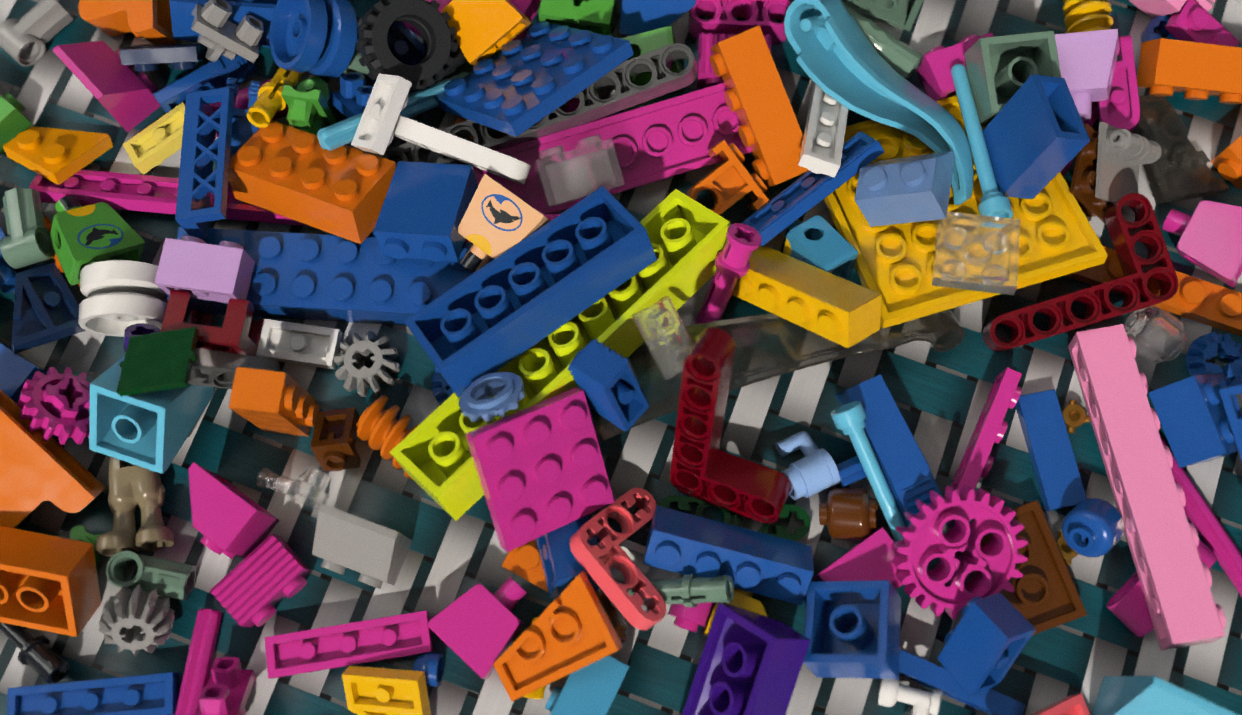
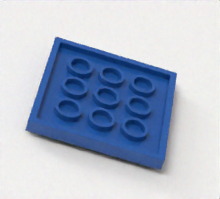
M543 21L533 25L529 29V33L521 39L506 43L501 48L502 52L493 58L484 59L473 66V71L463 78H456L448 82L444 86V91L434 98L438 102L440 110L517 137L633 56L634 52L629 40Z

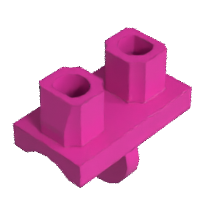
M238 657L216 658L211 667L212 674L207 686L202 688L199 695V705L194 715H246L245 706L255 681L254 670H242Z

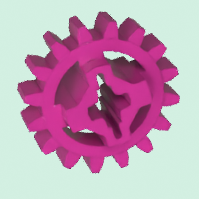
M49 367L46 375L36 371L32 380L27 379L21 390L17 406L23 408L19 416L20 419L32 420L28 429L30 431L42 429L45 431L43 434V439L45 440L51 438L52 435L58 436L59 443L65 445L68 438H73L78 445L82 444L85 436L89 438L90 383L86 381L87 373L82 372L79 376L72 375L71 368L66 367L64 373L61 374L54 367Z

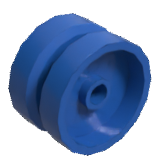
M278 0L272 14L269 37L271 54L277 66L299 73L307 71L314 76L329 79L339 77L347 69L357 42V19L355 10L349 0Z

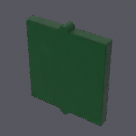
M196 327L131 336L124 361L119 364L122 371L116 392L120 396L188 387L192 364L198 358L195 350L199 330Z

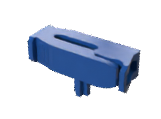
M880 374L839 392L835 396L842 405L854 401L861 402L867 418L864 420L866 427L863 429L906 527H908L910 522L906 519L904 513L906 511L917 515L920 512L915 502L917 499L928 505L931 503L930 491H935L941 497L942 495L920 448ZM854 456L836 465L843 488L867 477L858 456Z

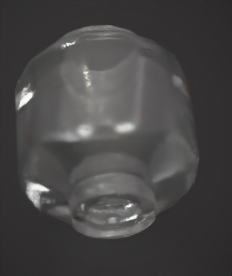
M1157 306L1147 307L1141 312H1133L1124 324L1127 337L1131 336L1135 342L1136 354L1152 363H1161L1165 360L1171 361L1182 352L1187 342L1185 325L1179 319Z

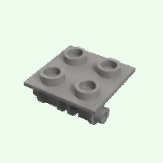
M1099 122L1098 142L1096 145L1095 198L1113 204L1127 194L1138 193L1139 165L1156 162L1161 157V146L1157 142L1149 141L1143 136L1132 134L1127 129H1119L1105 122ZM1122 206L1123 208L1132 210L1131 208H1129V207H1127V206Z

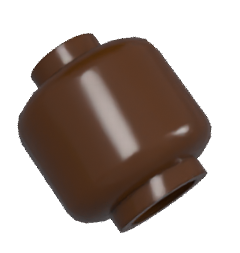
M834 488L829 492L827 501H820V525H827L828 532L833 539L864 540L869 537L871 530H877L878 528L877 499L871 498L869 491L864 488Z

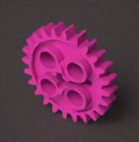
M948 485L945 489L944 498L932 490L930 491V504L926 505L917 499L915 502L920 511L917 515L905 511L904 516L910 524L908 527L897 526L895 529L904 539L903 541L892 543L891 546L902 554L893 558L892 563L897 569H902L896 575V578L902 585H906L904 591L911 599L916 597L915 601L921 608L925 609L930 605L929 609L936 616H940L945 609V612L952 619H956L959 610H962L971 599L977 596L981 598L999 593L1002 589L1009 592L1015 591L1008 581L1011 577H1023V574L1015 568L1016 563L1026 562L1028 558L1017 551V549L1026 546L1028 541L1020 535H1016L1024 529V526L1018 521L1012 520L1016 513L1008 506L1003 507V500L995 495L990 498V493L982 488H979L974 494L972 488L968 485H963L958 494L957 490ZM955 519L952 530L942 534L945 523ZM987 533H991L990 541L980 547L982 537ZM939 557L937 567L926 571L928 563L932 559ZM976 571L973 580L964 584L967 574Z

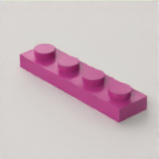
M1007 367L996 376L951 484V487L957 490L958 494L963 485H968L974 490L975 494L979 478L984 479L989 473L994 460L989 454L994 442L998 444L1006 432L1008 423L1003 420L1008 408L1013 409L1019 400L1022 388L1017 385L1022 373Z
M429 611L264 637L268 679L434 652L432 632L426 625L430 621Z

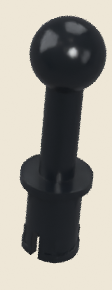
M0 622V630L21 650L18 655L19 662L23 665L31 666L47 684L57 683L68 674L70 665L49 646L50 641L46 636L34 638L22 626Z

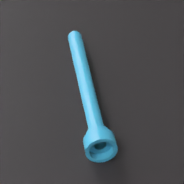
M955 64L951 68V76L983 197L980 199L981 203L978 206L981 222L986 226L1000 225L1013 217L1009 198L1004 197V194L998 190L966 68L962 64Z
M860 401L842 405L830 413L834 424L838 430L842 429L844 435H849L895 542L903 541L904 537L895 529L897 526L906 527V524L863 429L866 427L864 420L867 418Z

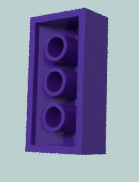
M719 603L682 715H786L811 640L780 621L727 603Z

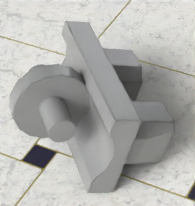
M209 0L204 6L197 3L192 11L194 20L191 29L200 34L197 42L208 47L206 59L216 62L223 55L233 60L237 54L254 63L259 56L258 43L263 34L262 21L245 14L237 26L227 20L232 13V6L227 1Z

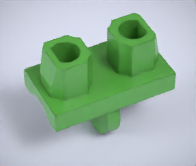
M308 77L299 83L297 91L291 86L284 85L281 95L289 107L286 119L290 125L317 135L320 129L336 123V119L327 103L330 98V90L323 79Z

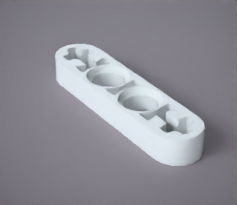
M400 115L393 130L394 136L518 184H525L531 169L530 165L518 159Z

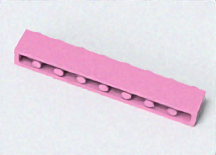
M1123 324L1076 332L1068 349L1117 509L1124 521L1125 535L1160 649L1167 650L1214 642L1225 636V615L1220 605L1215 604L1210 590L1212 586L1211 572L1208 566L1201 562L1197 550L1199 544L1198 533L1192 523H1188L1183 508L1186 504L1185 494L1181 485L1175 483L1171 471L1173 467L1171 451L1168 446L1162 444L1160 438V420L1155 408L1150 407L1147 398L1148 382L1145 374L1138 371L1135 361V342L1131 336L1127 337Z

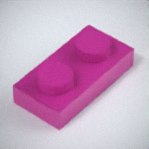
M1186 0L1180 12L1173 13L1165 26V29L1177 40L1238 47L1240 43L1237 38L1195 0Z

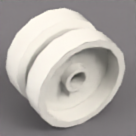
M130 260L101 261L84 266L80 271V291L88 298L79 304L78 324L80 327L92 333L124 337L126 327L137 323L151 324L161 330L167 308V303L163 301L167 299L168 294L154 283L158 266Z

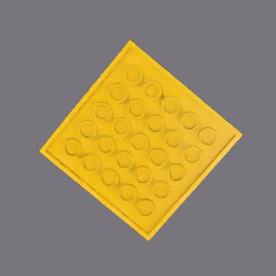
M957 95L936 101L954 116L967 136ZM872 119L846 126L844 143L862 131L881 144L884 153L870 164L882 160L936 153L916 136ZM988 124L981 125L982 131L986 128ZM973 156L972 196L966 202L955 205L951 185L946 219L870 227L854 200L859 172L823 199L838 233L858 251L854 268L862 286L882 294L880 319L882 329L1105 263L1108 254L1074 195L1069 192L1070 188L1060 172L1034 199L1007 197L1011 203L1013 217L1009 221L995 226H986L981 222L978 206L981 203L980 199L983 197Z

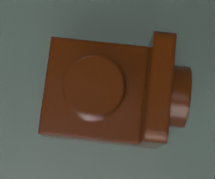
M355 407L318 412L310 448L323 471H341L360 467L361 458L355 449L356 424L360 416Z

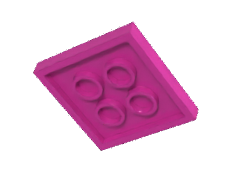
M573 388L466 433L500 546L507 552L615 502L585 393L582 389Z

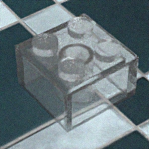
M599 134L579 140L575 144L576 149L565 152L563 145L540 152V159L535 161L533 167L546 209L583 199L602 186L610 191L625 185L612 138L602 141Z

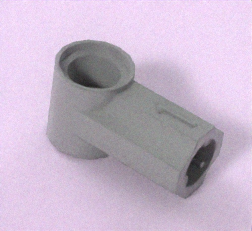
M41 0L19 20L10 18L0 23V47L20 65H34L44 56L46 51L45 44L68 25L73 18L56 0Z

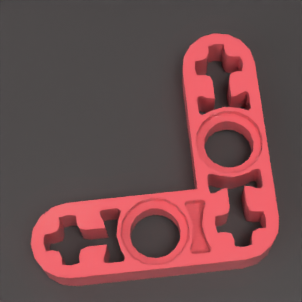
M635 487L583 524L570 538L569 545L574 557L626 620L639 630H648L664 618L666 604L661 594L621 548L620 544L653 518L657 504L647 490ZM636 505L640 510L632 516L628 509ZM607 517L615 519L619 523L622 533L614 531L609 526ZM597 534L601 541L591 547L588 541ZM610 567L618 569L623 574L625 584H620L614 580ZM631 589L635 592L632 596L628 593ZM643 604L647 607V612L641 607Z

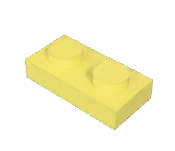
M183 102L123 144L132 163L143 175L182 148L185 104Z

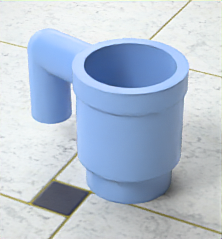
M798 432L775 443L776 450L781 457L799 449L805 456L791 463L788 469L781 471L791 482L792 489L789 495L793 500L803 496L808 498L840 483L839 471L834 460L825 449H818L807 432Z

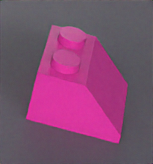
M104 41L57 45L52 49L127 132L160 107L152 94L157 88L143 72L136 76L130 70L134 65H121L120 48L114 52Z
M194 462L188 468L192 524L195 529L204 535L200 542L218 555L223 553L232 559L236 555L247 557L265 540L279 522V519L219 474Z

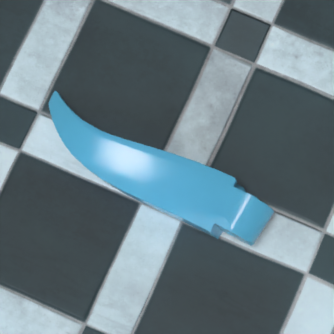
M794 0L786 11L784 20L785 35L798 55L796 61L806 74L826 94L849 110L876 122L914 135L936 153L953 151L955 160L951 185L954 204L960 205L969 200L972 196L974 175L972 153L965 131L954 116L897 73L878 54L866 38L854 16L849 14L841 0Z

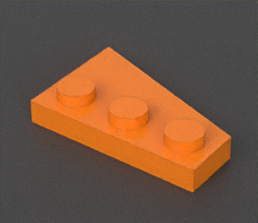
M582 571L493 665L511 701H515L619 651L623 645L585 571Z

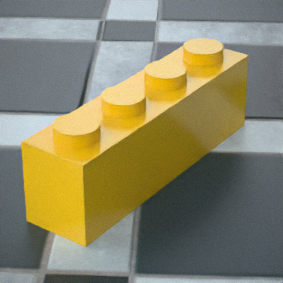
M760 245L758 249L753 250L749 259L750 269L746 275L739 278L732 295L845 348L855 345L880 330L882 294L765 245Z

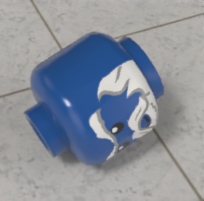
M1092 498L1078 503L1066 515L1062 522L1061 531L1065 542L1076 553L1085 557H1100L1108 553L1123 536L1125 525L1122 515L1116 507L1108 501Z

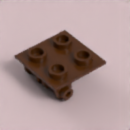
M1086 123L1084 127L1090 142L1077 154L1069 192L1076 198L1088 221H1091L1092 216H1097L1105 223L1106 210L1112 203L1095 198L1098 133Z

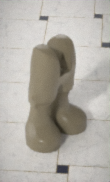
M110 457L108 503L113 513V528L110 532L97 537L95 542V553L97 555L113 556L121 551H132L139 554L140 550L157 552L174 545L173 531L165 526L161 507L165 501V488L162 485L160 473L137 465L132 466L131 463ZM137 505H139L141 510V528L138 532L135 522Z

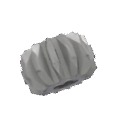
M369 330L364 340H362L358 333H353L352 339L354 343L351 346L346 342H340V348L345 352V355L334 356L333 361L341 366L335 371V376L338 380H345L343 387L348 392L357 388L358 394L361 397H366L371 387L376 395H381V383L385 382L389 386H393L395 383L389 373L400 372V365L394 362L399 356V352L396 348H389L391 341L386 336L377 340V335L374 331ZM367 360L368 362L373 361L374 364L368 368L366 366L362 367L361 363Z
M138 585L131 592L122 587L116 596H110L102 610L99 631L104 633V644H117L118 653L128 649L133 652L135 657L141 649L148 653H153L158 645H164L166 640H168L174 623L175 610L170 608L169 598H158L157 588L151 592H144L141 586Z

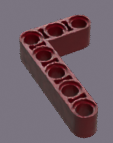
M1138 193L1127 194L1111 204L1105 213V223L1124 277L1002 314L987 322L984 326L982 338L985 345L997 352L1007 351L1171 299L1177 293L1179 287L1178 277L1148 198ZM1122 206H1127L1135 213L1134 222H1129L1123 218L1121 213ZM1136 241L1146 246L1148 251L1146 259L1140 258L1135 253L1134 245ZM1149 278H1154L1160 284L1161 290L1158 296L1153 295L1147 287ZM1111 289L1117 290L1123 297V304L1120 308L1115 307L1109 300ZM1074 300L1081 302L1086 309L1083 320L1076 318L1071 312V304ZM1035 312L1046 315L1049 322L1046 331L1038 330L1033 324ZM998 323L1005 324L1010 328L1012 336L1008 343L997 339L995 328Z
M706 328L701 331L683 364L670 481L678 491L759 522L773 523L777 521L792 489L789 478L777 470L719 450L734 361L735 342L732 336L720 328Z

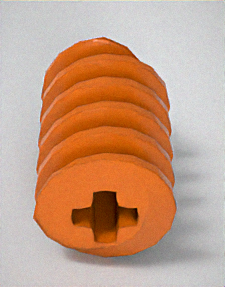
M382 395L367 407L356 424L357 436L362 441L369 440V447L374 451L380 450V456L385 460L393 459L392 466L397 470H402L403 468L391 455L390 451L418 425L409 430L407 427L412 417L407 414L397 420L396 416L400 407L396 404L385 410L384 407L389 398L386 395ZM404 470V476L409 480H412V478Z

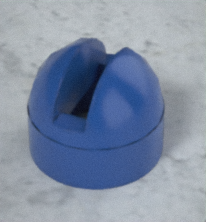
M423 653L413 664V671L425 672L427 686L439 687L441 684L444 670V657L442 653Z

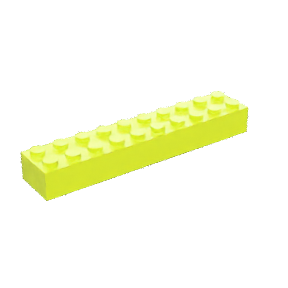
M677 189L670 193L639 222L647 231L657 260L496 371L514 373L522 379L524 384L525 397L518 401V408L506 411L504 417L573 388H578L579 385L576 384V380L573 379L574 376L568 370L569 364L573 361L575 355L584 349L591 340L598 339L599 343H604L605 347H610L611 351L615 350L617 355L622 354L623 358H628L674 314L667 297L671 300L676 310H678L715 275L717 269L715 258L717 253L724 249L728 240L726 232L731 225L730 221ZM453 393L394 447L390 453L405 472L457 521L484 495L466 433L504 417L496 416L490 422H486L484 419L472 422L468 416L463 415L459 406L460 397L458 398Z

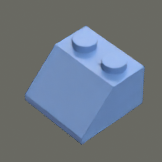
M953 151L882 160L860 168L854 200L870 227L946 219L955 154Z

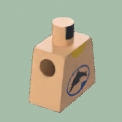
M485 174L458 227V233L473 243L460 263L475 273L487 265L492 258L496 259L549 223L550 220Z

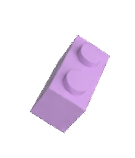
M182 236L181 240L165 238L154 283L168 295H170L172 289L189 292L193 299L228 303L232 298L246 300L255 261L244 250L242 245L234 242L221 241L219 245L206 244L204 240L193 236Z

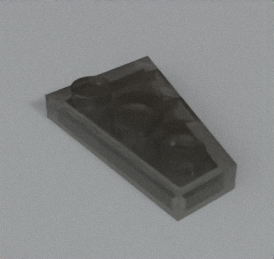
M1156 95L1139 96L1140 119L1132 134L1143 136L1149 141L1157 142L1161 146V157L1154 163L1143 164L1155 203L1161 204L1221 195L1230 188L1223 178L1217 180L1206 165L1210 160L1204 151L1197 152L1186 136L1188 128L1167 98Z

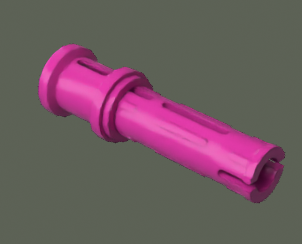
M735 223L727 229L726 237L728 240L724 249L716 255V273L704 297L702 306L695 317L696 324L703 330L710 327L718 328L737 281L748 273L751 254L753 250L758 249L762 242L759 232L748 225Z

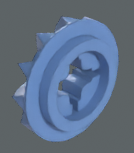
M496 372L484 375L464 390L459 399L460 409L463 415L468 416L472 422H477L481 419L490 422L496 416L504 417L506 411L518 408V401L525 397L524 384L518 375L510 372Z

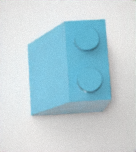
M124 356L90 383L89 450L163 474L212 398L214 387L188 384V387L120 396L116 391L122 371L119 364L124 361Z

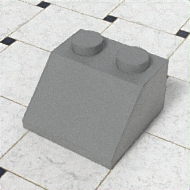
M322 503L318 511L312 555L324 559L321 564L323 568L344 575L346 568L360 572L358 581L381 589L383 582L395 585L412 540L395 530Z

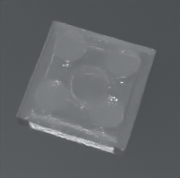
M947 212L946 219L937 220L932 286L1014 295L1018 280L1020 219Z

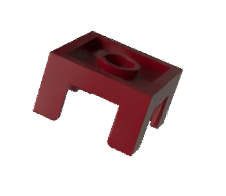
M171 289L160 332L196 327L199 330L196 348L256 356L264 319L251 322L254 305L249 300L234 298L229 300L222 328L213 326L214 317L211 314L201 313L195 309L190 310L188 321L185 323L191 294L186 291Z

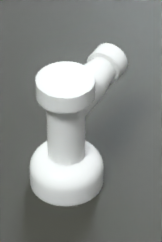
M882 679L878 705L892 707L899 701L913 705L911 715H938L943 691L934 689L933 693L900 685V679Z

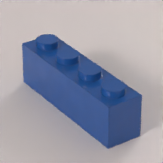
M656 505L646 539L643 564L683 575L695 574L697 578L731 576L734 588L798 605L803 604L814 573L812 546Z

